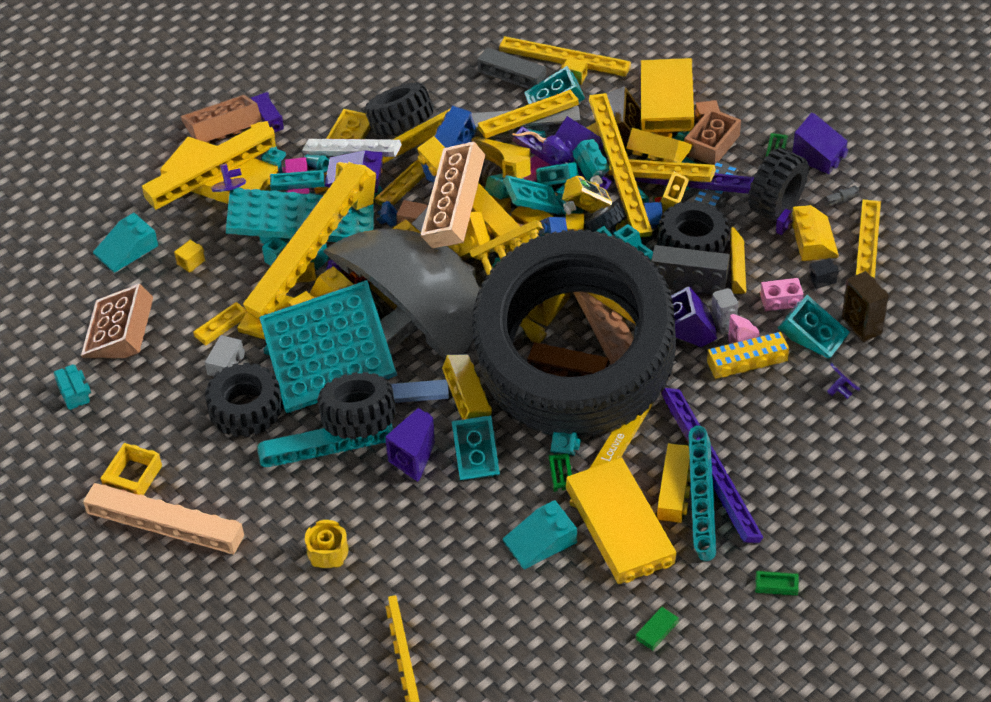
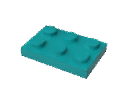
M508 175L505 176L503 182L513 204L529 207L533 210H542L547 213L560 214L562 207L552 186Z

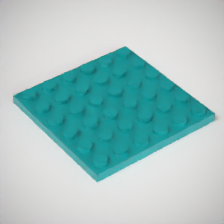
M367 280L259 317L275 376L279 382L281 398L286 413L318 403L319 393L325 384L345 374L351 375L355 372H358V374L368 372L369 374H378L379 377L382 376L385 379L398 376Z

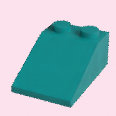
M568 66L524 92L529 104L568 90L574 93L579 103L585 99L576 77Z
M132 213L116 224L93 251V254L115 273L159 245L155 230L137 214Z
M808 295L803 297L778 326V329L792 341L828 359L831 358L850 333Z
M491 416L452 421L460 481L500 475Z
M556 500L536 509L503 538V542L525 570L576 544L577 528Z

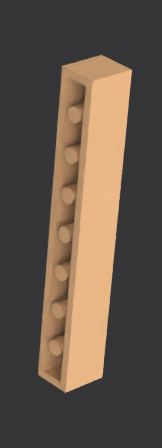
M94 483L83 501L87 514L233 555L244 537L242 523L236 520H227L217 515L202 513L199 510L187 509L181 505H173L159 499L148 498L141 494L129 493L123 489L111 488L105 484Z

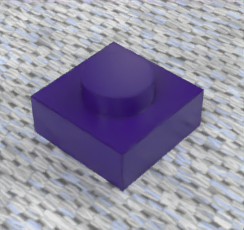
M785 209L779 216L776 224V233L783 235L786 229H790L793 222L791 219L792 211Z

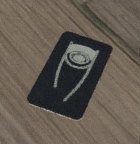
M375 298L374 303L381 320L386 315H389V312L380 300Z

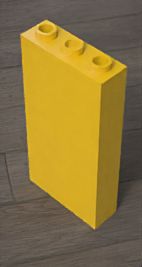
M692 58L641 60L642 131L650 133L691 131L694 128Z
M187 137L161 167V175L216 147V145ZM253 158L234 168H240L242 175L232 177L231 179H246V183L239 188L271 191L270 174H278V166ZM222 175L191 191L226 204L229 203L230 190L223 192H213L211 190L213 185L224 181Z
M623 458L566 478V490L618 585L624 582L629 583L635 578L643 575L648 576L654 571L662 568L667 569L675 564L677 552Z

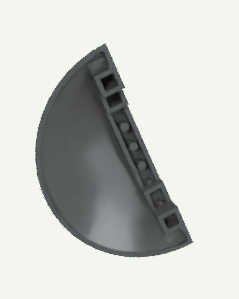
M376 229L353 234L323 250L328 257L348 274L354 271L358 276H364L412 318L413 324L426 335V343L444 359H446L447 355H464L474 341L472 315L479 288L469 267L448 246L431 248L420 236L421 234L414 231Z

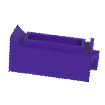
M269 92L251 98L258 105L262 122L268 121L269 127H273L274 133L284 129L282 115L279 114L270 100Z

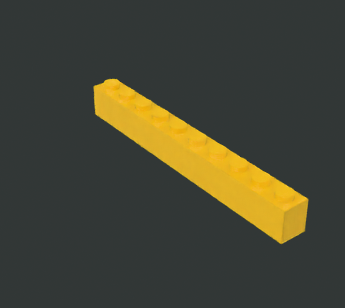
M435 136L417 148L419 161L429 167L428 169L434 177L437 175L443 148H445ZM478 183L471 212L482 213L489 235L492 234L497 238L519 228L520 226ZM531 237L523 238L521 243L529 242ZM512 244L505 246L506 253L514 251L515 246Z
M351 162L347 163L243 303L249 314L259 318L275 312L279 303L285 299L288 291L296 284V280L305 272L310 261L316 257L319 249L327 242L330 234L338 227L341 219L347 215L350 207L358 200L364 188L369 185L371 179L366 169Z

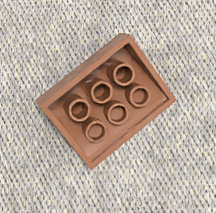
M245 95L180 116L191 137L206 143H210V140L224 139L230 133H241L242 129H250L251 125L262 122L257 103Z
M137 284L96 300L81 356L83 358H127L138 354L148 322L153 296L141 284Z

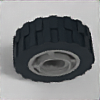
M616 201L612 205L601 208L586 218L584 224L591 232H595L603 226L608 229L624 218L626 214L619 202Z

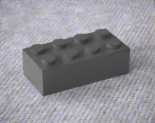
M655 245L651 262L655 264L660 271V275L664 277L668 289L681 291L690 287L695 293L712 295L714 292L726 289L729 254Z

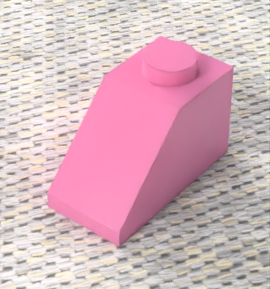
M735 314L730 315L728 334L730 344L760 336L757 327L753 326L749 320Z

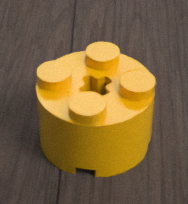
M321 520L316 522V525L312 528L309 527L305 533L307 555L312 566L337 568L343 565L349 549L346 531L339 526L338 522Z

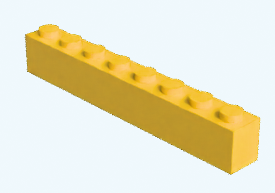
M263 122L142 185L145 199L155 210L221 176L220 165L227 164L228 171L268 151L271 147H275L274 133Z

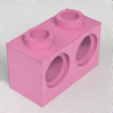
M799 278L761 282L760 296L765 311L794 308L803 298L804 294Z

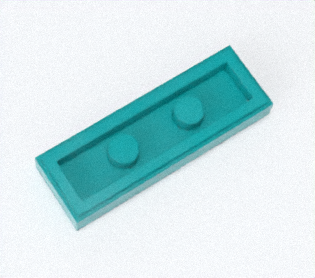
M324 170L270 174L271 191L324 187Z

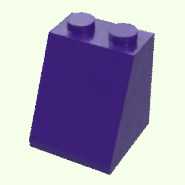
M811 112L794 133L792 153L805 158L810 167L830 174L833 169L838 167L840 160L847 156L848 141L816 114Z
M568 116L555 134L563 143L570 141L572 151L581 141L594 139L598 144L600 151L603 148L600 136Z
M690 287L671 295L674 306L676 338L699 347L718 339L711 311Z
M419 408L385 436L388 462L417 482L421 479L435 445L433 417L428 412H424Z

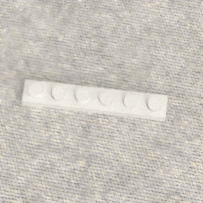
M308 139L302 152L304 156L307 154L340 156L368 150L383 152V157H396L402 144L400 140Z

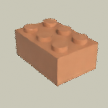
M710 108L685 137L684 142L693 145L687 155L707 164L715 165L740 136L741 120Z

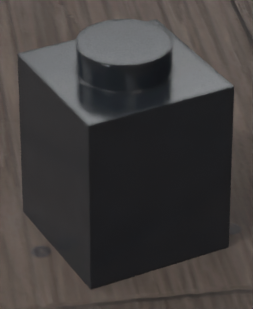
M830 258L809 264L808 277L816 289L837 283L839 269Z

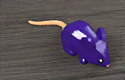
M530 131L512 134L514 136L533 135L543 143L541 152L547 157H555V161L558 163L561 160L568 163L574 162L570 141L563 143L555 135L542 138L537 133Z

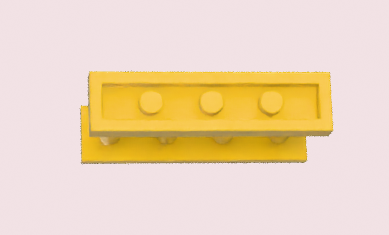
M534 220L469 250L473 258L482 261L486 274L490 275V270L492 269L488 259L490 253L495 251L501 260L502 257L506 256L505 246L512 244L515 247H519L522 244V239L527 236L535 239L539 231L543 229L542 224Z

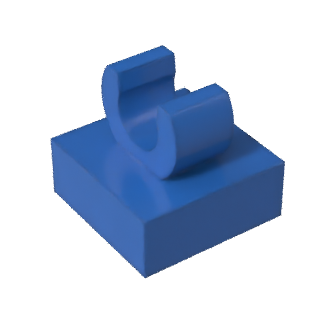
M386 201L382 204V209L378 211L381 217H378L376 220L380 224L387 223L392 227L397 224L396 214L398 211L389 201Z

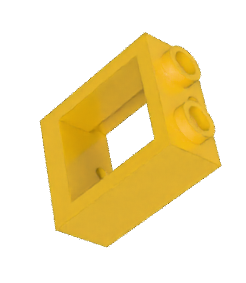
M124 443L102 475V485L105 484L111 488L123 489L129 493L144 495L162 467L160 455L153 450H146L137 445ZM129 460L148 466L138 482L119 477Z

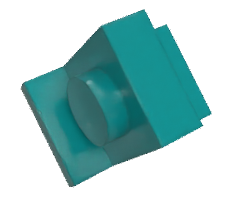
M627 224L614 232L616 238L622 239L625 243H630L638 251L643 252L645 256L652 259L653 251L641 243L640 233L632 226Z

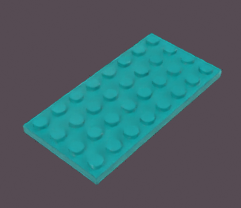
M239 187L232 189L229 194L226 234L292 239L324 195L288 193L276 190H250ZM373 204L359 210L350 207L347 215L341 219L338 227L328 237L327 242H338L353 234L374 230Z

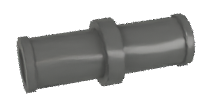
M856 185L844 190L839 189L834 194L824 196L823 200H827L824 201L826 207H831L838 203H846L848 199L859 196V192L855 193L859 189Z

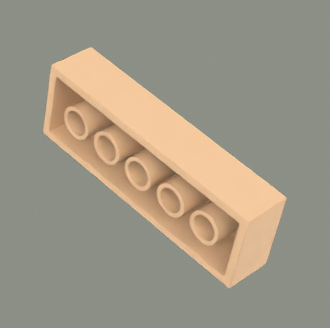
M474 141L443 148L420 235L431 248L464 242L485 154Z

